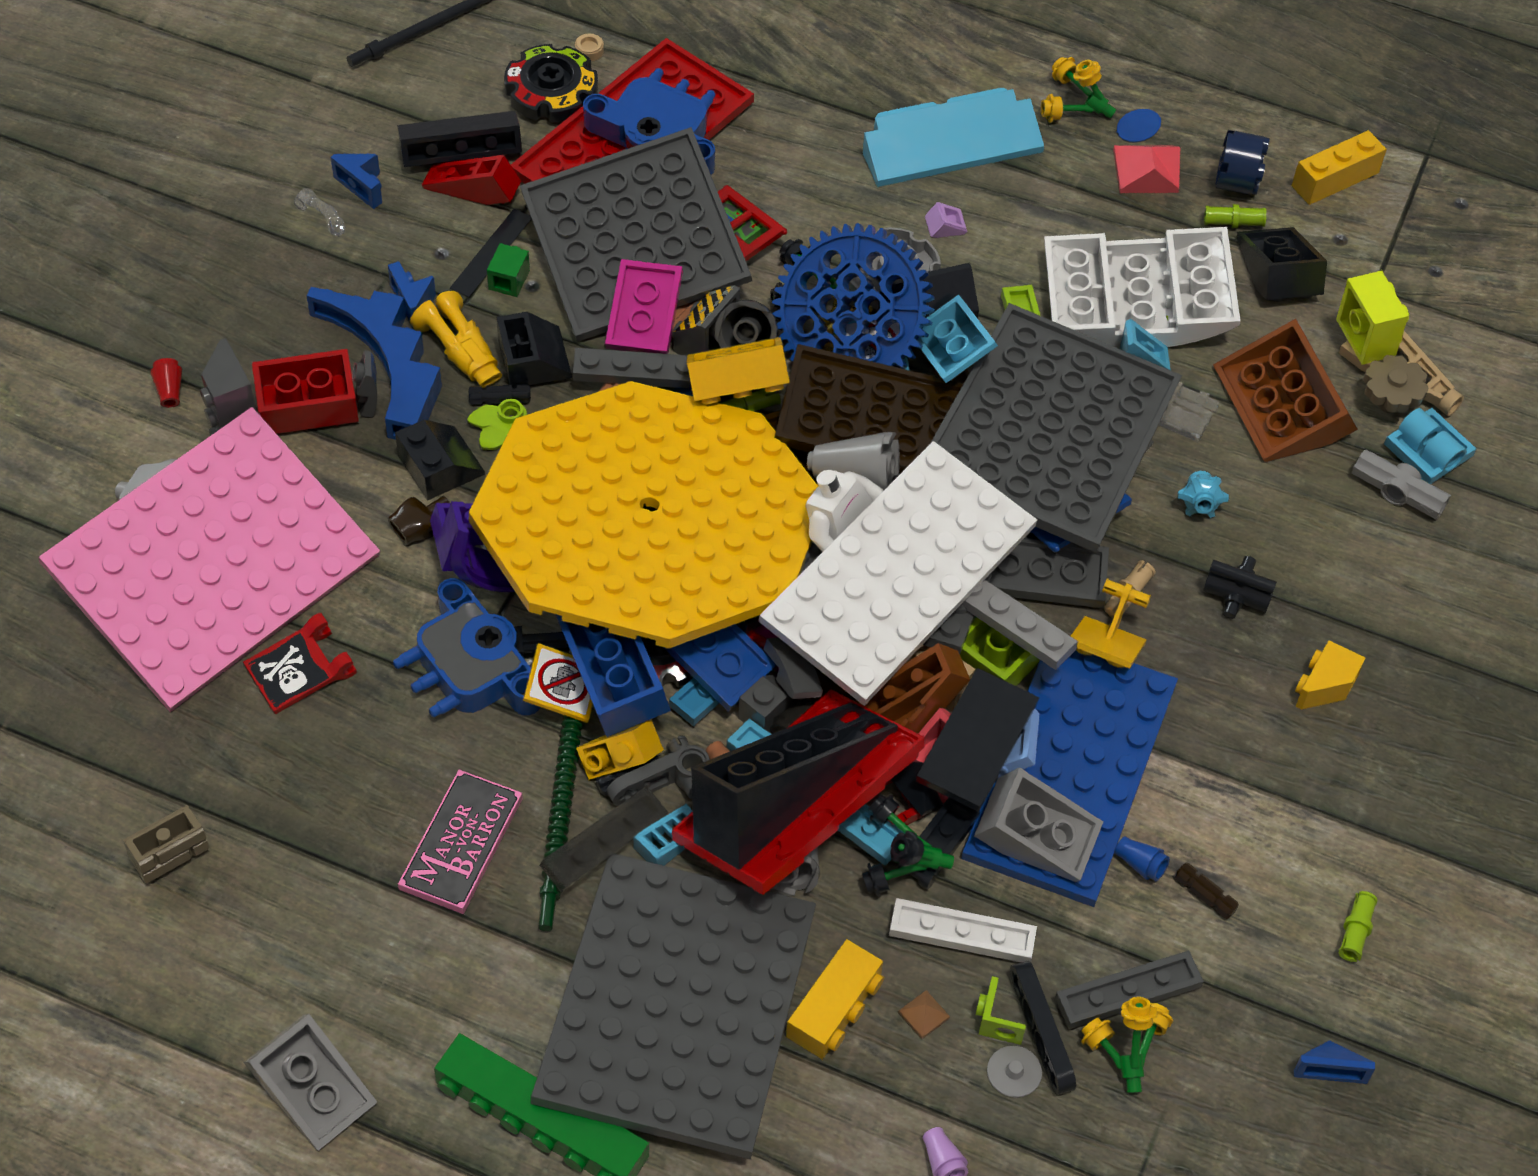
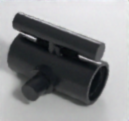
M1244 556L1241 565L1237 567L1214 559L1211 564L1203 591L1225 598L1224 603L1226 606L1223 615L1227 618H1236L1238 609H1242L1244 605L1265 613L1268 609L1277 581L1255 574L1253 569L1256 559L1251 556Z

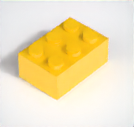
M781 337L687 355V367L694 401L701 400L702 404L721 401L720 396L733 394V398L751 396L752 390L765 388V392L779 391L784 389L783 384L790 383Z

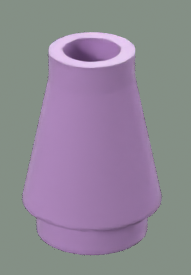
M935 1127L928 1130L922 1139L926 1145L933 1176H967V1159L945 1135L943 1129Z

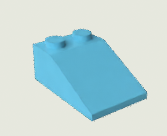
M959 294L927 317L933 323L930 326H923L922 330L927 332L929 336L918 338V341L923 345L922 352L945 383L998 346Z

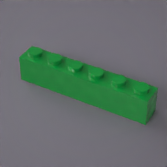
M461 1033L457 1035L434 1067L437 1086L443 1093L452 1098L456 1096L463 1098L480 1115H492L500 1120V1124L509 1132L516 1135L521 1132L531 1138L532 1143L541 1151L546 1153L553 1151L562 1156L564 1162L576 1171L582 1172L584 1169L594 1176H637L649 1158V1142L623 1127L531 1104V1095L537 1077Z

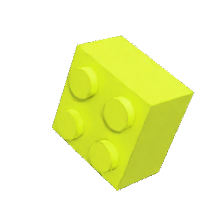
M1377 271L1347 279L1336 320L1359 361L1364 365L1372 361L1383 360L1386 355L1396 356L1399 345L1402 342L1406 323L1409 320V313L1407 307L1401 304L1397 297L1394 285L1388 282L1383 271Z

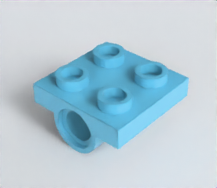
M1421 408L1412 411L1402 421L1398 430L1387 436L1384 443L1401 461L1415 467L1420 472L1421 479L1429 484H1432L1473 457L1477 449L1433 408L1427 411Z

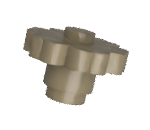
M1386 355L1382 362L1372 361L1369 368H1367L1363 378L1366 384L1364 393L1374 405H1377L1384 412L1406 413L1409 406L1419 407L1425 399L1429 389L1425 383L1427 374L1418 363H1407L1403 356L1394 357Z

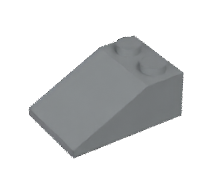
M1019 767L998 778L974 836L1001 854L1079 882L1083 876L1103 821Z
M310 1014L301 1016L243 1062L268 1095L317 1151L377 1103L373 1095Z

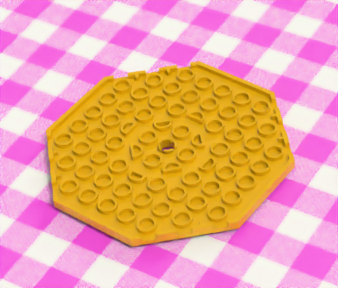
M630 381L515 418L469 510V523L528 612L542 615L545 611L561 615L562 621L589 627L591 623L609 628V633L635 640L637 636L656 640V645L672 648L759 616L801 574L807 552L813 542L809 537V518L806 503L818 485L787 445L774 438L776 431L762 413L717 402L702 404L701 400L694 401L693 396ZM643 504H645L646 507H654L657 510L650 511L648 509H642Z

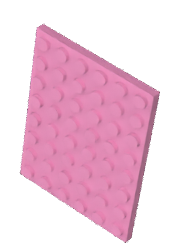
M251 407L40 555L39 563L167 710L171 712L378 557L380 550L255 409Z

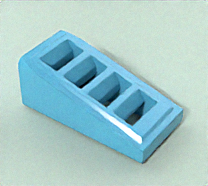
M685 804L646 827L633 837L634 849L647 862L666 865L686 848L674 841L669 843L662 835L666 832L672 838L671 827L678 825L693 810ZM657 840L663 847L658 849L652 842Z

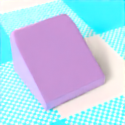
M936 202L925 215L930 236L933 238L964 235L967 232L963 215L959 208Z

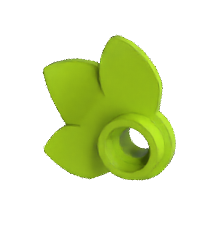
M506 399L498 406L484 405L479 407L469 415L467 422L482 429L479 439L482 449L496 450L502 446L515 418L527 415V411L518 400Z

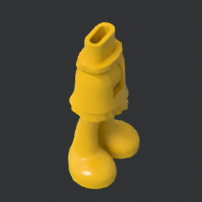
M445 291L440 293L436 298V306L431 300L422 303L410 318V324L414 330L420 332L432 330L444 345V354L447 355L448 360L453 362L471 381H477L482 388L493 384L502 377V373L497 368L498 361L493 357L488 344L482 337L480 328L476 326L473 320L468 322L461 312L463 299L458 292ZM441 315L445 319H449L453 326L456 328V330L458 331V334L456 336L450 330V328L445 323Z

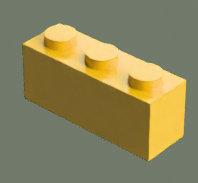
M1369 130L1299 161L1291 186L1308 205H1311L1378 174L1387 149Z
M846 939L787 1021L786 1037L822 1060L830 1049L835 1052L845 1037L846 1033L843 1031L849 1022L856 1023L865 1008L863 1002L869 994L874 996L880 989L885 978L881 975L883 960Z

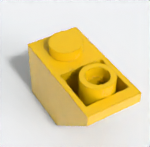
M1329 640L1323 652L1318 649L1315 651L1308 666L1313 669L1309 676L1306 674L1302 675L1295 689V692L1300 694L1295 707L1302 710L1346 700L1359 676L1366 657Z
M652 719L612 736H601L576 748L589 780L644 764L664 750Z

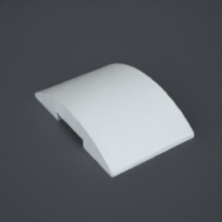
M1227 227L1166 230L1165 238L1106 241L1105 233L1044 236L1051 319L1056 323L1120 349L1125 322L1129 319L1135 321L1167 347L1207 339L1240 325L1241 320Z

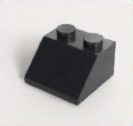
M422 420L395 432L398 456L427 501L485 475L484 469L455 426Z

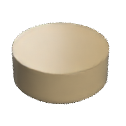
M583 34L576 39L575 49L584 53L591 61H595L602 57L604 43L598 35Z

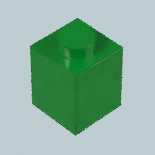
M500 243L487 268L488 290L518 297L530 272L529 251L517 246Z

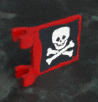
M322 613L312 616L300 630L243 661V664L274 714L281 712L335 680L348 679L357 673L347 651L339 654L329 663L316 643L317 640H323L332 634L328 627V622Z

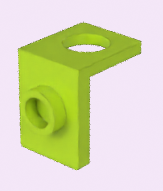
M992 976L988 994L980 993L975 1015L982 1016L978 1035L1021 1045L1026 1029L1025 1024L991 1016L999 980L998 977ZM997 1028L1010 1029L1015 1033H1004Z

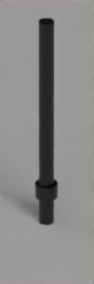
M464 0L383 40H374L365 44L364 49L347 56V62L351 67H354L368 59L375 60L383 56L385 51L491 0Z

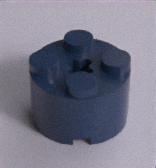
M1227 130L1223 143L1224 149L1219 160L1215 188L1257 195L1259 182L1262 181L1265 170L1263 159L1264 155L1266 156L1270 138Z

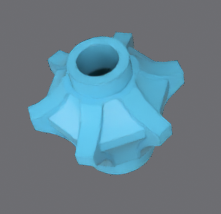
M1197 471L1190 475L1187 486L1179 490L1177 495L1178 499L1184 500L1187 506L1185 510L1186 515L1190 517L1194 513L1208 514L1212 518L1215 516L1214 511L1221 503L1228 502L1229 494L1221 490L1219 486L1221 479L1219 477H1212L1206 471Z

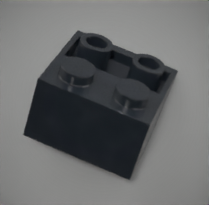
M529 312L496 317L498 342L508 383L512 385V388H517L518 384L534 385L572 378L559 326Z

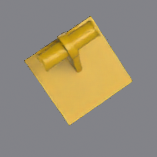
M1107 578L1102 592L1120 598L1111 625L1084 616L1071 634V637L1078 641L1076 651L1079 653L1096 655L1106 659L1112 666L1130 669L1145 646L1147 639L1118 629L1128 601L1147 608L1151 595L1133 589V585L1126 583L1124 586Z

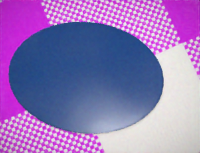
M1150 109L1131 111L1119 120L1117 134L1125 141H1144L1157 133L1161 126V118L1155 111Z

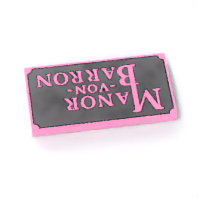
M458 770L398 883L399 890L464 914L523 799L522 793Z

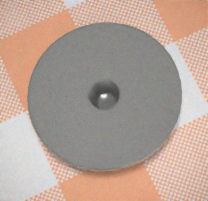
M1006 1046L997 1050L989 1059L987 1075L991 1085L999 1093L1008 1097L1019 1098L1027 1096L1037 1089L1042 1078V1068L1038 1058L1028 1049L1020 1046Z

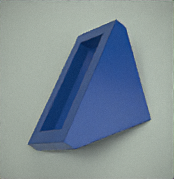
M1329 1040L1301 1055L1294 1069V1077L1367 1084L1375 1071V1062Z

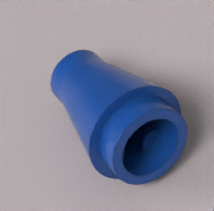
M1126 836L1119 841L1115 849V855L1122 858L1145 880L1152 879L1158 881L1169 865L1170 857L1164 854L1163 849L1131 840Z

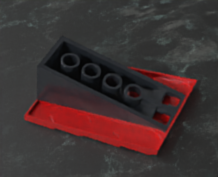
M829 690L788 728L691 767L693 811L672 829V840L702 859H707V862L729 873L730 876L764 895L803 864L804 857L836 833L843 821L884 790L885 783L916 760L919 752L924 749V736L833 690Z

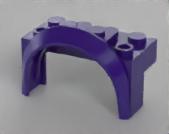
M457 501L436 503L430 522L442 571H454L462 581L476 588L497 592H515L489 551L475 547V545L484 544L469 523V510L473 503Z

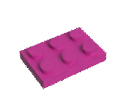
M621 259L605 340L606 349L661 354L669 353L683 276L682 266Z

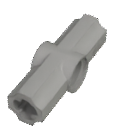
M1367 449L1361 453L1352 470L1353 475L1381 489L1382 496L1391 504L1401 506L1407 503L1434 519H1438L1451 497L1450 494L1422 480L1420 472L1412 465L1400 463L1396 466Z

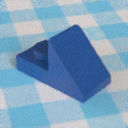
M334 154L331 156L333 177L372 209L382 204V185L377 178L380 174L378 155Z
M398 261L388 265L390 286L395 295L404 297L406 317L410 323L411 316L422 303L428 300L433 302L436 296L435 281L433 276L414 281L409 271L405 272Z

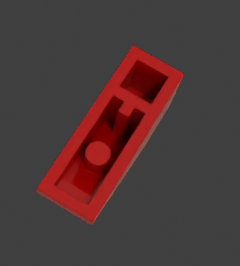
M498 155L432 164L422 183V187L437 193L490 205L511 202L521 180L506 157Z

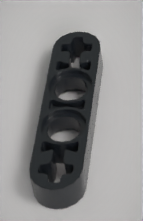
M1030 961L1011 965L1010 975L1012 984L1051 1087L1056 1095L1074 1091L1076 1089L1075 1074L1035 969Z

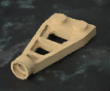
M1404 331L1402 342L1398 349L1408 359L1407 363H1418L1431 379L1427 383L1429 389L1424 400L1434 404L1447 416H1451L1462 404L1464 396L1454 389L1455 387ZM1348 340L1341 345L1339 354L1366 372L1371 363L1362 365Z

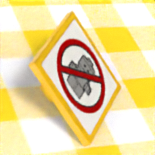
M538 643L523 701L588 723L593 704L573 656Z

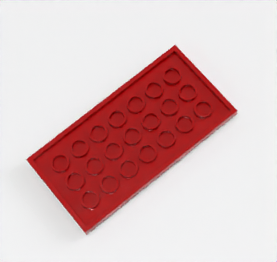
M665 38L598 93L618 101L624 90L633 80L643 77L648 78L656 68H661L664 72L661 77V83L675 88L682 79H687L690 85L686 93L699 99L708 90H713L716 96L707 110V131L703 137L708 140L754 102L753 92L668 38ZM582 106L515 160L511 166L521 182L526 184L623 151L625 147L588 131L584 126Z

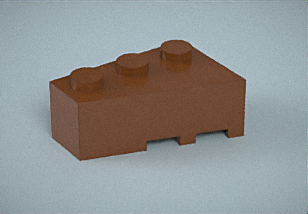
M937 643L905 663L868 701L865 707L919 733L938 709H945L971 679L958 650Z

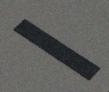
M513 209L452 284L450 289L470 297L486 277L487 268L499 244L510 246L530 222L531 216Z

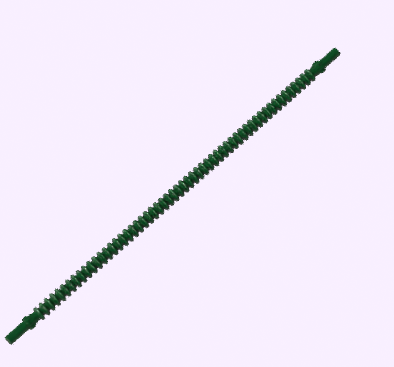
M563 715L564 720L561 723L563 729L560 731L562 737L559 743L561 746L558 748L560 754L557 756V761L559 763L556 765L558 772L554 775L556 779L553 783L555 789L552 792L554 798L551 800L553 807L550 809L552 816L549 817L551 825L547 828L549 832L546 836L548 843L545 845L547 852L544 854L546 861L543 863L545 870L541 873L545 880L539 892L542 902L538 928L542 931H551L553 929L556 900L560 899L559 880L563 878L561 871L564 869V864L562 862L566 859L563 853L567 850L565 843L568 841L566 835L569 833V828L567 827L570 824L568 817L571 815L569 808L573 805L570 799L574 796L572 792L575 788L573 781L576 779L574 773L577 771V766L575 764L578 762L576 748L580 745V730L583 727L580 720Z

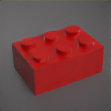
M348 349L252 362L258 413L276 434L359 422Z

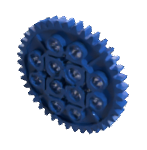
M856 223L854 231H852L851 226L844 224L842 233L833 226L831 228V236L823 230L820 231L821 241L810 237V248L801 244L799 247L802 255L791 254L795 264L793 266L784 264L783 266L789 272L788 276H778V279L784 283V286L776 287L774 291L781 294V298L772 301L773 304L780 306V310L772 314L774 317L781 319L777 323L778 330L784 332L779 337H781L782 342H788L783 350L787 353L794 352L790 360L794 361L797 344L823 349L826 343L832 342L834 353L895 367L899 365L907 368L904 358L907 356L908 358L915 359L916 356L912 348H923L918 338L929 336L922 328L923 326L932 325L933 322L925 318L926 314L934 313L935 310L926 305V303L935 299L933 295L925 293L933 285L930 282L922 281L929 273L926 270H919L924 263L920 259H914L916 252L913 249L906 250L908 244L903 240L897 243L898 236L891 233L887 237V231L883 228H880L876 233L875 227L872 225H868L864 232L863 226L859 223ZM840 254V264L836 268L831 269L830 259L834 255ZM878 256H883V266L878 270H873V260ZM867 274L873 279L880 281L878 284L884 294L873 289L872 280ZM813 275H817V285L815 288L808 290V279ZM832 277L837 279L836 284L838 286L836 289L830 287L831 283L829 280ZM855 277H859L861 281L860 287L851 292L849 290L850 281ZM897 279H903V289L893 294L892 284ZM832 298H836V309L828 313L826 311L827 302ZM874 300H879V311L870 315L868 310L870 303ZM851 301H855L854 305L857 308L854 312L850 311ZM809 319H813V330L805 334L803 331L804 323ZM823 319L833 323L832 327L837 336L827 332L828 328ZM851 321H856L857 329L855 333L847 336L845 332L847 324ZM871 323L876 325L875 330L877 333L874 336L869 333L870 329L868 326ZM894 323H899V334L894 338H890L888 336L889 327ZM870 344H875L877 348L875 356L871 359H866V348Z

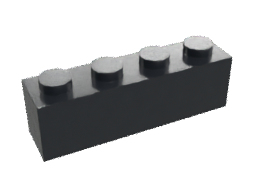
M515 111L397 125L404 167L522 152L520 125Z

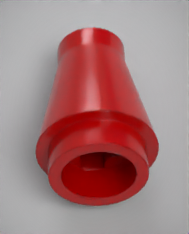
M172 358L156 360L153 363L150 374L158 392L160 404L166 408L178 406L180 404L182 367L179 366L177 360Z

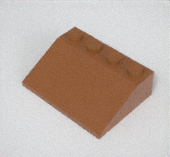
M1296 319L1213 364L1264 462L1330 445L1358 430Z

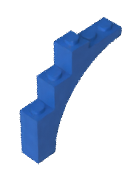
M310 287L307 293L310 316L334 323L351 332L368 345L382 362L391 382V400L385 417L387 437L396 440L395 432L422 420H429L442 388L440 367L429 363H419L424 353L422 332L412 328H402L406 318L404 297L392 293L374 291L369 300L360 296L333 292L329 289Z

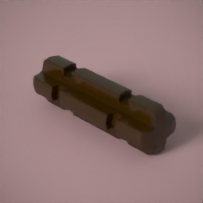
M1190 863L1183 864L1176 873V880L1185 887L1189 885L1192 893L1211 908L1217 907L1216 912L1222 917L1229 919L1236 912L1239 903L1230 895L1224 896L1223 893L1225 891L1205 875L1200 874L1199 876L1197 874L1198 870Z

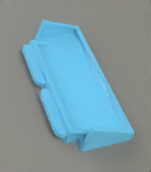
M1005 88L953 97L943 104L929 102L880 112L875 117L874 131L864 132L863 156L877 187L1042 153L1044 151V143L1031 98L1017 101L1014 89L1007 90Z

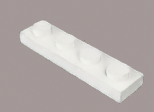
M896 898L889 936L1016 962H1031L1037 926Z

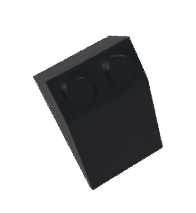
M1294 227L1237 232V240L1254 286L1266 300L1280 302L1284 298L1310 299L1312 296L1324 295L1327 260Z

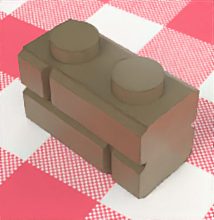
M188 805L123 840L128 857L145 884L190 860L193 855L197 856L209 849L205 832Z

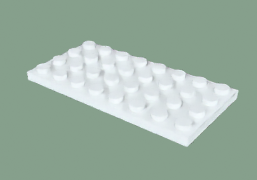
M933 441L760 614L759 622L865 706L1036 526L1037 519Z

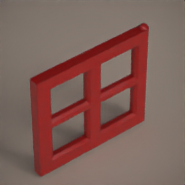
M725 185L718 191L722 204L729 200L744 212L730 222L733 230L750 218H753L768 230L749 244L735 234L745 261H748L774 241L787 234L785 227L729 185Z

